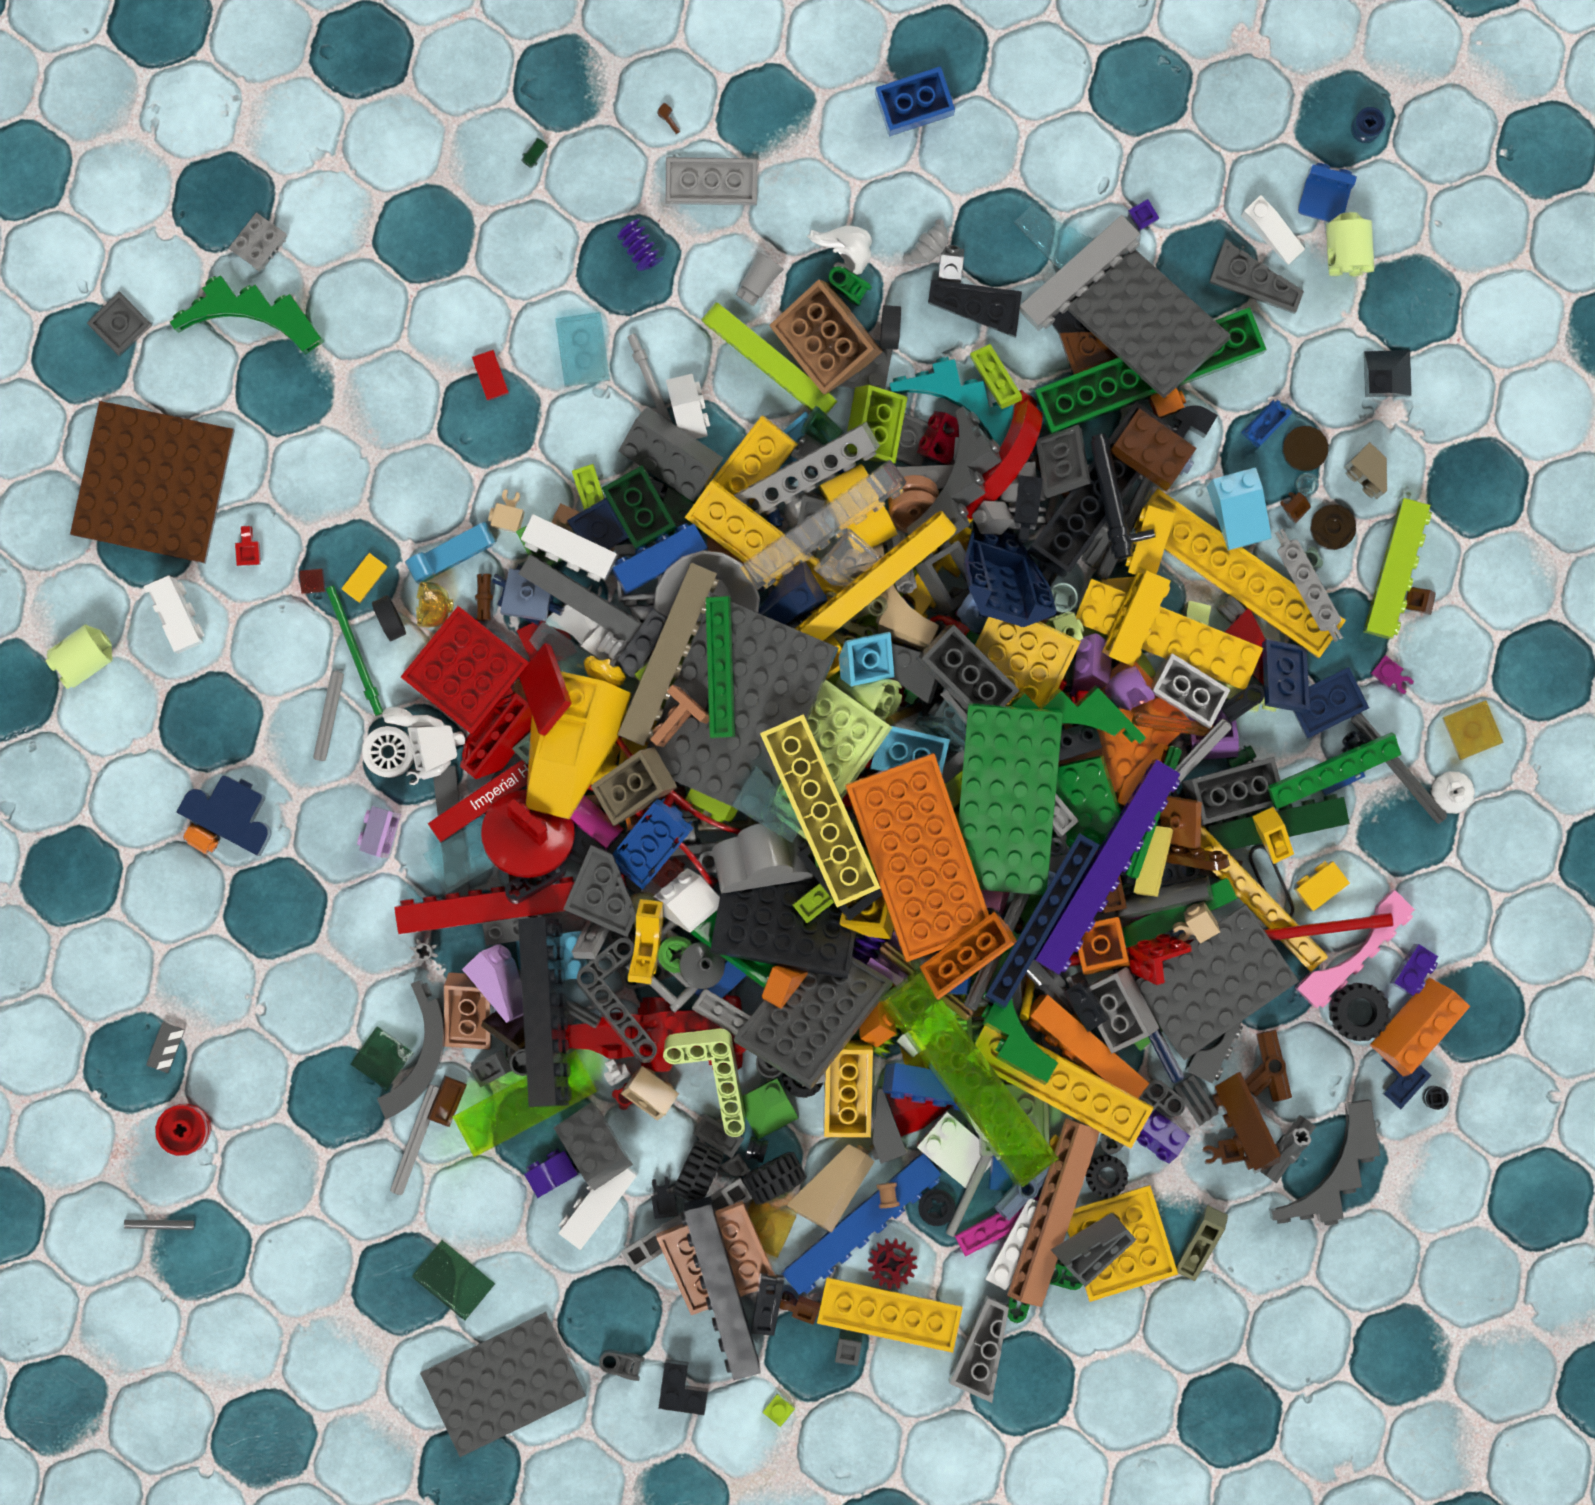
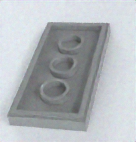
M666 157L665 203L685 205H757L758 160L751 158Z

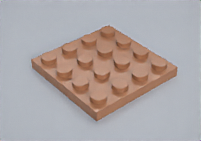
M740 1201L715 1212L740 1297L758 1290L760 1273H767L768 1276L776 1275L744 1202ZM680 1224L657 1233L656 1238L692 1316L708 1310L706 1297L709 1295L707 1289H702L699 1276L702 1275L700 1268H696L693 1255L696 1254L695 1248L690 1247L688 1243L687 1233H690L688 1225Z

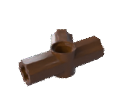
M1276 1030L1256 1034L1262 1063L1245 1079L1250 1092L1257 1097L1268 1086L1272 1102L1292 1098L1286 1074V1063L1282 1057ZM1273 1059H1276L1280 1064L1276 1072H1271L1268 1068L1269 1062Z

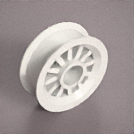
M385 726L375 729L367 736L363 744L362 754L364 762L373 773L387 778L400 776L411 767L414 761L409 735L396 727ZM390 735L394 736L392 742L390 740ZM383 736H386V743L382 738ZM398 738H399V739L401 740V742L398 743L397 745H395L396 742H397V740H398ZM378 739L382 744L381 746L375 743ZM403 745L405 746V750L398 749ZM373 746L379 748V751H372ZM386 746L394 748L395 753L393 757H384L383 750ZM399 753H405V757L399 756ZM373 754H379L378 757L373 759ZM397 758L402 760L400 765L396 761ZM382 759L380 765L378 766L376 762ZM387 761V769H384L383 767ZM391 761L396 766L395 768H392Z

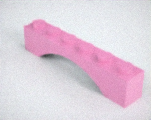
M1391 890L1375 906L1374 915L1392 913L1394 925L1392 927L1370 929L1364 943L1346 961L1325 970L1309 972L1295 989L1314 1008L1319 1006L1323 1008L1332 999L1330 995L1335 990L1340 991L1348 983L1346 979L1352 973L1356 975L1364 967L1362 962L1368 956L1373 958L1381 950L1378 946L1384 940L1389 942L1397 934L1395 929L1400 924L1406 925L1413 918L1411 913L1415 909L1396 890Z

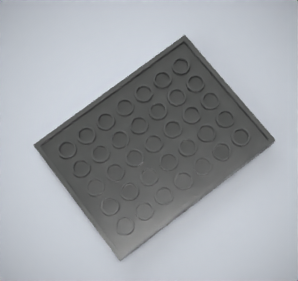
M731 602L735 737L710 738L709 722L707 724L702 723L691 714L664 747L657 746L650 741L646 749L655 747L674 781L754 817L765 820L781 780L760 733L803 714L806 721H808L838 651V647ZM705 612L674 685L680 687L709 713ZM671 695L666 701L663 708L664 711L656 727L668 719V713L674 706H679L680 704Z

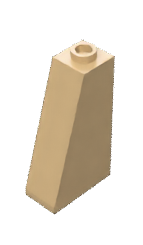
M848 1144L789 1201L787 1206L795 1213L832 1233L875 1162L868 1156L870 1152L860 1145L855 1148Z

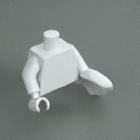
M389 707L382 712V717L386 723L409 727L408 733L416 769H410L406 776L414 774L417 779L409 781L411 785L417 784L421 778L425 780L441 775L449 767L451 760L457 757L456 746L465 744L464 734L461 731L453 733L451 726L444 725L440 719L429 715H412L409 711L398 707Z

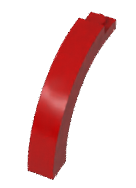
M1022 389L1020 390L1022 400L1014 404L1012 423L1000 447L999 455L1002 461L982 474L984 479L983 487L986 493L966 506L968 511L967 517L970 520L973 519V513L983 501H995L1009 487L1027 462L1038 439L1043 413L1036 408L1037 402L1031 395L1026 394Z

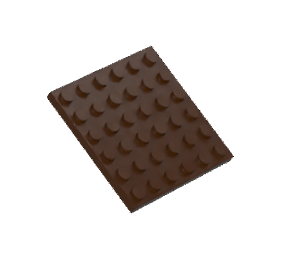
M99 401L70 535L206 564L235 430Z

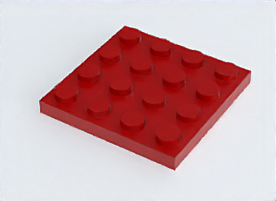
M457 606L401 675V678L473 735L517 681L529 662L461 607Z

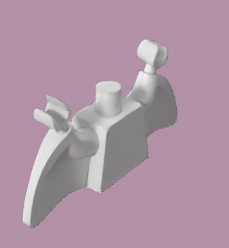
M601 586L599 587L598 594H597V595H599V596H600L601 593H602V588H601ZM569 605L562 606L565 609L561 616L552 613L547 618V625L571 634L581 644V647L599 660L609 659L606 653L597 651L609 630ZM614 634V637H615L616 639H618V640L621 639L620 637H618V636H616V635ZM625 641L623 648L613 661L609 659L611 661L610 665L612 667H616L614 666V663L616 662L622 651L625 649L628 642ZM652 652L650 653V655L648 656V658L645 660V662L643 663V665L641 666V668H643L646 664H648V661H649V659H650V657H651Z

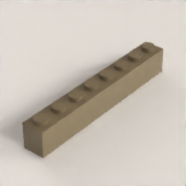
M690 563L617 735L644 746L645 742L650 743V739L653 737L654 730L651 727L654 720L659 722L664 711L660 707L663 699L668 700L670 697L667 691L671 687L669 686L673 677L678 678L682 668L679 665L682 656L687 657L691 644L688 643L691 635H696L701 624L697 622L700 613L705 614L706 612L705 598H707L709 592L714 593L719 580L715 579L717 573Z

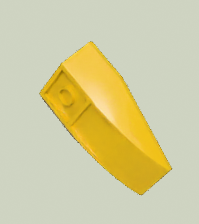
M561 671L572 704L546 736L538 733L532 716L526 806L532 811L570 819L619 736L617 734L624 720L632 694L602 680Z

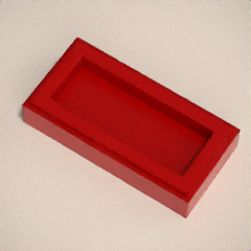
M494 350L473 356L472 359L487 401L509 394Z

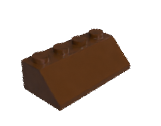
M1241 1072L1214 1087L1215 1093L1212 1094L1217 1107L1222 1106L1225 1112L1222 1115L1227 1128L1232 1127L1235 1133L1232 1138L1238 1149L1242 1148L1245 1157H1242L1246 1168L1248 1170L1252 1169L1254 1174L1280 1163L1281 1154Z

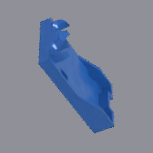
M658 798L613 852L620 872L642 890L693 830L691 826L692 821L687 823L682 818V812L676 806L670 808L663 803L665 798L662 801ZM647 815H652L649 820L645 819ZM677 837H679V839H678L679 843H678V844L674 843V840H675ZM623 844H628L627 848L624 850L622 848ZM653 866H655L654 870H656L654 873L650 871Z

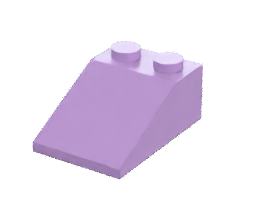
M374 806L371 807V810H367L364 817V823L367 825L365 831L360 832L357 845L360 846L359 851L381 858H389L401 814Z
M501 944L481 951L462 970L506 1023L522 1016V984L515 960L511 957L510 951Z

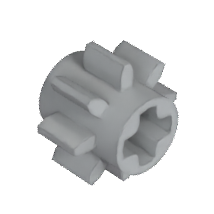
M427 938L425 943L417 939L418 945L410 947L415 954L411 959L417 958L419 966H422L424 961L432 965L431 958L439 956L434 953V949L438 945L431 946L429 944L430 938ZM427 946V951L430 954L422 958V953L419 952V949Z

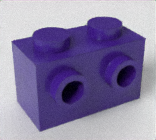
M1414 944L1390 983L1408 995L1414 996L1415 993L1419 994L1426 984L1423 980L1427 974H1432L1438 965L1436 960L1439 956L1420 944Z

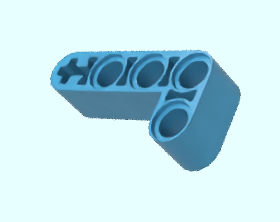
M483 522L426 553L421 552L405 561V564L415 582L422 584L490 548L497 541L487 522Z

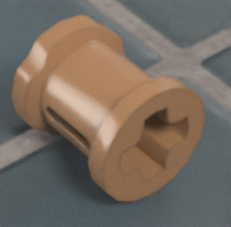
M897 1182L876 1185L880 1192L881 1203L879 1208L900 1206L896 1199L895 1187Z

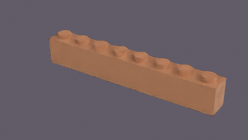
M1065 1119L1007 1296L1020 1302L1042 1307L1058 1260L1051 1249L1064 1242L1100 1133L1084 1123Z

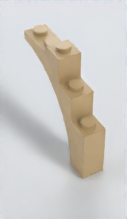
M883 543L856 556L853 549L852 551L848 550L843 560V563L846 564L845 572L856 577L861 575L884 556ZM893 584L879 595L886 599L888 608L882 615L877 616L878 633L890 632L892 639L921 651L937 637L939 625L924 618L912 609L900 596ZM876 601L877 606L882 608V604Z

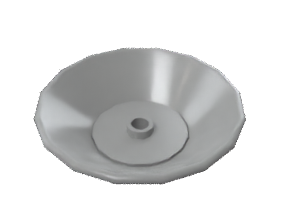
M699 551L682 556L666 569L656 587L654 608L668 617L689 565L694 563L717 573L715 579L719 580L714 593L709 592L707 597H711L712 594L719 597L729 596L731 597V602L756 613L759 610L760 597L752 575L741 562L720 552ZM700 613L697 622L701 621L704 614Z

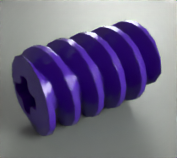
M638 218L624 226L617 235V238L624 240L622 246L628 248L627 254L629 256H633L631 261L634 264L638 263L636 269L644 271L659 264L664 257L656 259V255L660 251L659 249L651 250L655 243L646 242L650 235L641 234L645 230V226L637 227L641 221Z
M863 935V938L856 937L855 940L859 945L853 947L854 954H852V957L867 965L870 958H878L875 950L880 951L882 945L879 942L885 943L888 939Z

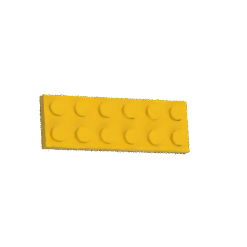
M827 1277L817 1324L953 1353L963 1306Z

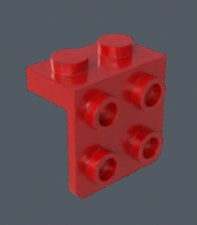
M1159 934L1155 939L1141 940L1137 942V945L1129 947V967L1131 973L1155 985L1163 984L1165 980L1162 961L1191 952L1192 947L1183 942V940L1172 937L1170 934Z

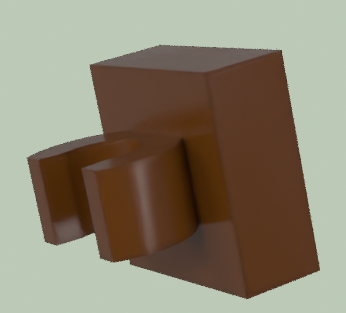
M1290 492L1288 495L1292 500L1288 504L1283 501L1280 504L1289 519L1297 523L1311 508V505L1300 492L1297 495Z

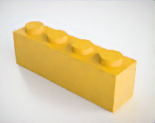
M1141 567L1138 568L1102 653L1131 666L1139 660L1144 640L1146 641L1150 636L1152 622L1160 613V604L1169 593L1170 580Z

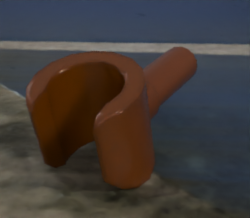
M663 103L659 107L657 114L670 125L675 134H678L681 131L672 118L669 117L673 110L666 103Z

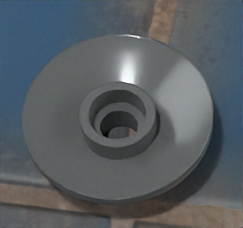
M703 942L690 945L684 950L680 958L679 967L683 979L690 986L698 989H707L716 985L721 980L724 974L725 963L722 956L710 953V947ZM703 960L708 963L707 969H704L701 965Z

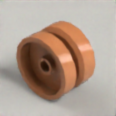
M920 475L901 477L892 483L888 492L889 516L896 529L908 533L906 528L919 519L939 496L936 483Z

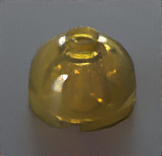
M420 582L416 599H419V607L416 606L417 625L423 628L437 627L447 620L448 613L453 612V599H449L448 592L440 584Z

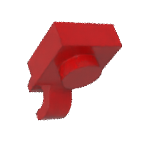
M241 526L242 542L235 543L236 565H261L260 544L258 541L252 542V526Z

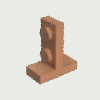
M672 685L667 693L680 704L679 706H674L669 711L668 719L654 729V735L650 739L660 747H664L691 714L702 723L707 724L709 722V713L680 687Z

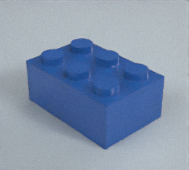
M941 66L875 87V96L889 137L954 116L955 107Z

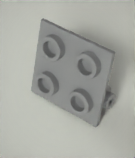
M255 213L228 249L260 272L261 269H265V266L270 261L268 258H274L271 255L273 251L278 253L276 248L279 249L286 242L287 234L258 213Z

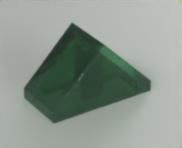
M815 406L803 424L801 432L825 445L839 437L843 430L819 407Z

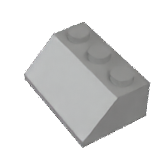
M1173 653L1161 662L1151 687L1156 696L1209 729L1212 727L1230 692V689Z

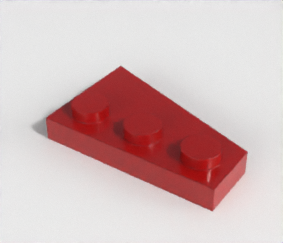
M1248 608L1225 631V633L1262 647V642L1266 640L1251 610ZM1261 652L1252 676L1264 687Z

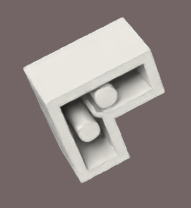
M693 374L666 380L677 427L695 439L707 437L706 427H709L710 423L707 413L702 414L701 409L706 407L699 381L694 382Z

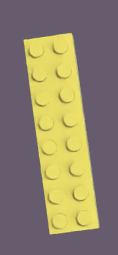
M804 714L760 733L836 907L880 889Z

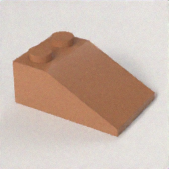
M448 973L444 984L445 1047L490 1050L492 1034L481 1027L482 1020L493 1013L494 1007L464 973Z

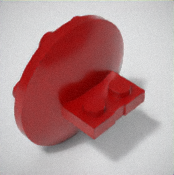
M519 790L501 797L489 808L482 823V844L490 861L505 873L517 877H538L555 870L566 860L574 843V823L571 818L566 819L529 810L526 806L527 790Z

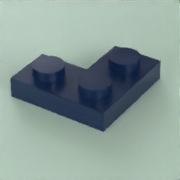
M1384 1058L1381 1060L1398 1076L1382 1094L1401 1110L1432 1075L1419 1065L1412 1074L1403 1077Z

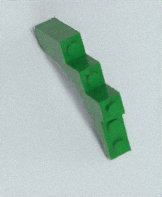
M221 275L219 277L213 276L205 282L206 286L202 289L207 295L206 297L197 298L191 303L192 307L186 311H178L173 315V320L170 321L174 330L180 333L194 324L209 319L239 317L256 320L281 331L294 341L305 355L324 343L290 294L287 296L285 294L281 295L274 301L275 304L271 306L256 285L252 287L249 285L243 288L237 297Z
M1013 931L1014 937L1018 940L1020 935ZM1014 945L1003 952L982 998L987 994ZM978 971L972 975L971 988L979 973ZM1012 998L1005 1010L994 1003L992 1006L988 1004L982 1014V1017L985 1018L982 1024L1007 1037L1006 1040L1001 1038L995 1049V1051L999 1052L996 1058L1039 1083L1046 1085L1058 1062L1045 1054L1030 1039L1020 1024Z

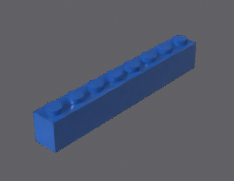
M922 1152L886 1182H897L895 1191L896 1199L900 1206L879 1208L881 1200L878 1189L835 1226L832 1233L828 1231L782 1270L781 1274L784 1275L799 1295L802 1292L808 1294L817 1286L814 1283L820 1277L823 1279L827 1278L834 1271L832 1267L838 1262L843 1264L852 1256L850 1252L854 1248L858 1247L861 1249L870 1241L868 1236L874 1231L876 1234L880 1233L887 1227L885 1222L891 1217L894 1219L899 1217L905 1211L903 1207L907 1203L911 1202L914 1204L923 1196L921 1192L927 1186L931 1189L941 1181L938 1178L942 1175L941 1172Z

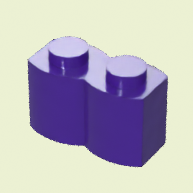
M559 1149L547 1155L548 1160L540 1164L539 1161H536L526 1167L528 1172L524 1175L537 1198L579 1175L565 1150L560 1153Z

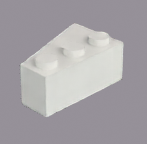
M167 576L143 586L146 593L149 592L154 602L153 608L159 614L164 632L175 653L179 654L203 643L201 637L204 636V632L199 623L195 624L193 616L196 614L190 602L187 603L184 595L187 592L181 581L178 582L175 578Z

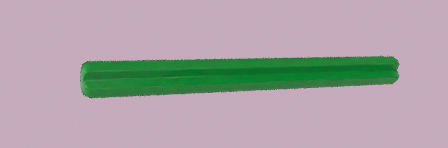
M1169 746L1163 763L1176 770L1182 752L1181 749ZM1159 811L1154 817L1156 820L1154 827L1150 832L1146 831L1142 837L1144 840L1142 847L1138 852L1134 851L1130 858L1132 863L1127 869L1126 875L1131 878L1137 879L1140 875L1161 814Z

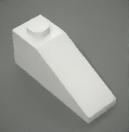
M1261 195L1242 213L1241 217L1287 265L1305 250L1277 211Z

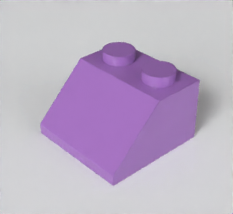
M1096 633L1079 640L1081 642L1074 655L1072 696H1075L1078 691H1090L1095 685L1099 689L1106 687L1110 681L1112 657L1102 653L1107 640Z
M1220 709L1212 727L1209 729L1188 716V719L1192 722L1189 725L1191 751L1221 719H1224L1231 725V730L1203 759L1238 757L1239 738L1236 720L1230 723Z

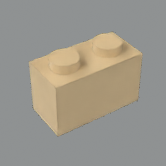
M643 1066L633 1073L621 1092L623 1096L657 1121L666 1115L679 1095L670 1083L663 1082L656 1077L654 1071Z

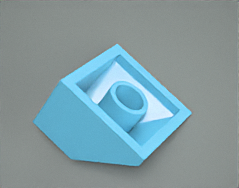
M885 632L845 641L839 655L841 679L850 686H856L893 678L894 666L891 633Z

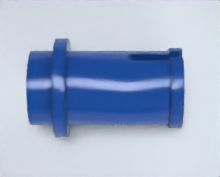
M779 507L766 515L768 522L774 527L783 526L782 521H784V518H781Z

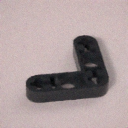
M565 862L560 865V872L551 871L542 875V882L537 886L529 883L530 878L517 877L505 887L507 900L518 904L562 879L566 874ZM523 881H525L526 886H527V888L529 889L528 891H526V888H525V887L522 888V887H523V883H522ZM511 889H520V895L516 896L515 894H512Z

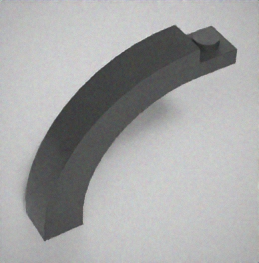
M422 980L411 984L424 1021L422 1052L415 1068L405 1081L391 1092L377 1098L385 1120L408 1108L424 1093L434 1079L443 1057L445 1047L443 1008L439 998L430 1001L429 996H432L428 984H423Z

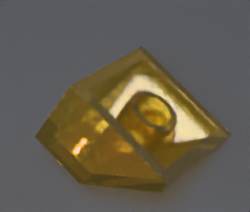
M752 1200L748 1214L765 1253L778 1258L794 1224L796 1215L768 1202L755 1204L754 1200Z

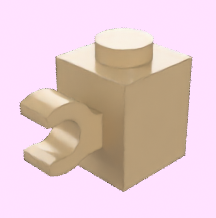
M505 489L502 493V498L506 505L496 503L495 508L491 507L488 521H491L493 528L516 533L517 530L521 529L525 512L523 509L516 508L520 500V493L516 492L515 498L509 500L507 498L508 490Z
M1204 901L1191 905L1184 912L1186 923L1177 922L1173 925L1174 932L1184 930V933L1179 935V940H1183V942L1194 934L1199 943H1202L1220 933L1219 926L1217 925L1218 922Z

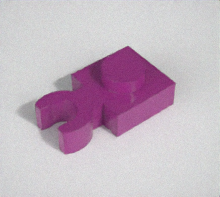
M1386 655L1383 656L1370 673L1388 688L1394 683L1396 690L1400 694L1407 692L1401 686L1403 681L1408 682L1410 685L1414 683L1410 677H1402L1400 673L1404 669Z

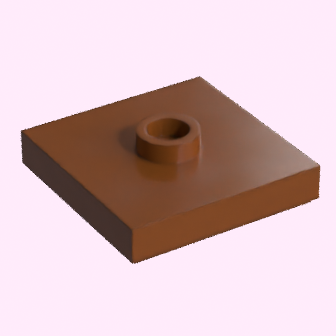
M1167 796L1168 803L1160 814V826L1173 829L1170 844L1194 849L1201 848L1202 802Z

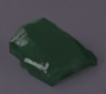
M377 1026L351 1065L388 1091L390 1085L414 1052Z

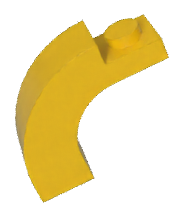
M644 899L639 901L636 913L635 946L628 973V982L652 983L653 975L657 969L658 951L662 936L663 902Z

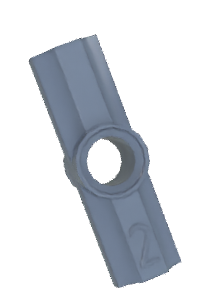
M1041 1156L1022 1177L1014 1180L1012 1187L994 1205L998 1213L1009 1221L1029 1199L1036 1197L1038 1190L1045 1182L1051 1164L1047 1159ZM1027 1182L1029 1190L1026 1194H1023L1021 1187Z

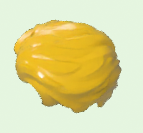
M589 656L583 662L589 678L602 680L617 687L622 685L626 679V675L619 666L612 667L609 659L599 660L594 656Z

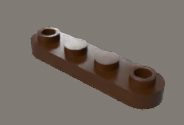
M1170 844L1166 859L1167 863L1212 871L1222 870L1229 866L1227 854H1224L1222 851H1206L1202 847L1194 849Z

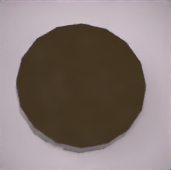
M1300 426L1294 428L1286 435L1282 446V454L1291 468L1302 472H1309L1317 469L1324 463L1328 455L1329 445L1326 437L1320 430L1312 426Z
M1336 504L1326 505L1320 508L1312 517L1310 532L1313 540L1320 547L1326 550H1338L1344 548L1353 540L1356 534V521L1349 509Z

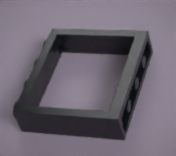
M853 809L847 812L851 821L856 818ZM805 840L798 846L800 851L796 854L833 900L823 875L807 856L812 850L808 841ZM878 889L862 896L849 907L844 904L838 908L850 921L881 897V890Z

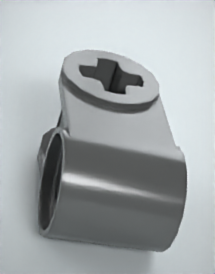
M608 1349L601 1353L599 1366L603 1372L639 1381L640 1376L638 1374L641 1362H644L645 1357ZM606 1356H613L616 1359V1363L612 1367H607L604 1365L603 1359ZM632 1362H634L633 1369L630 1371Z

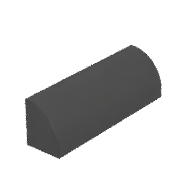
M1206 876L1160 887L1158 897L1136 893L1124 895L1127 908L1117 910L1119 918L1126 920L1213 900L1209 877Z

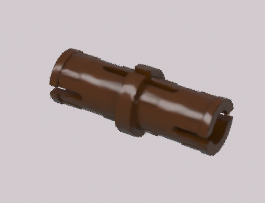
M477 574V594L475 595V600H477V621H491V601L493 600V595L491 594V574Z

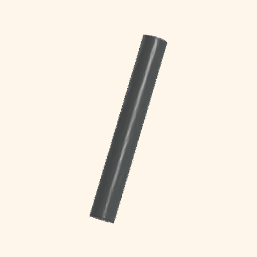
M125 1219L124 1229L194 1230L195 1221Z

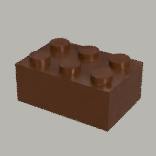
M1139 408L1111 448V453L1154 484L1167 491L1197 448Z

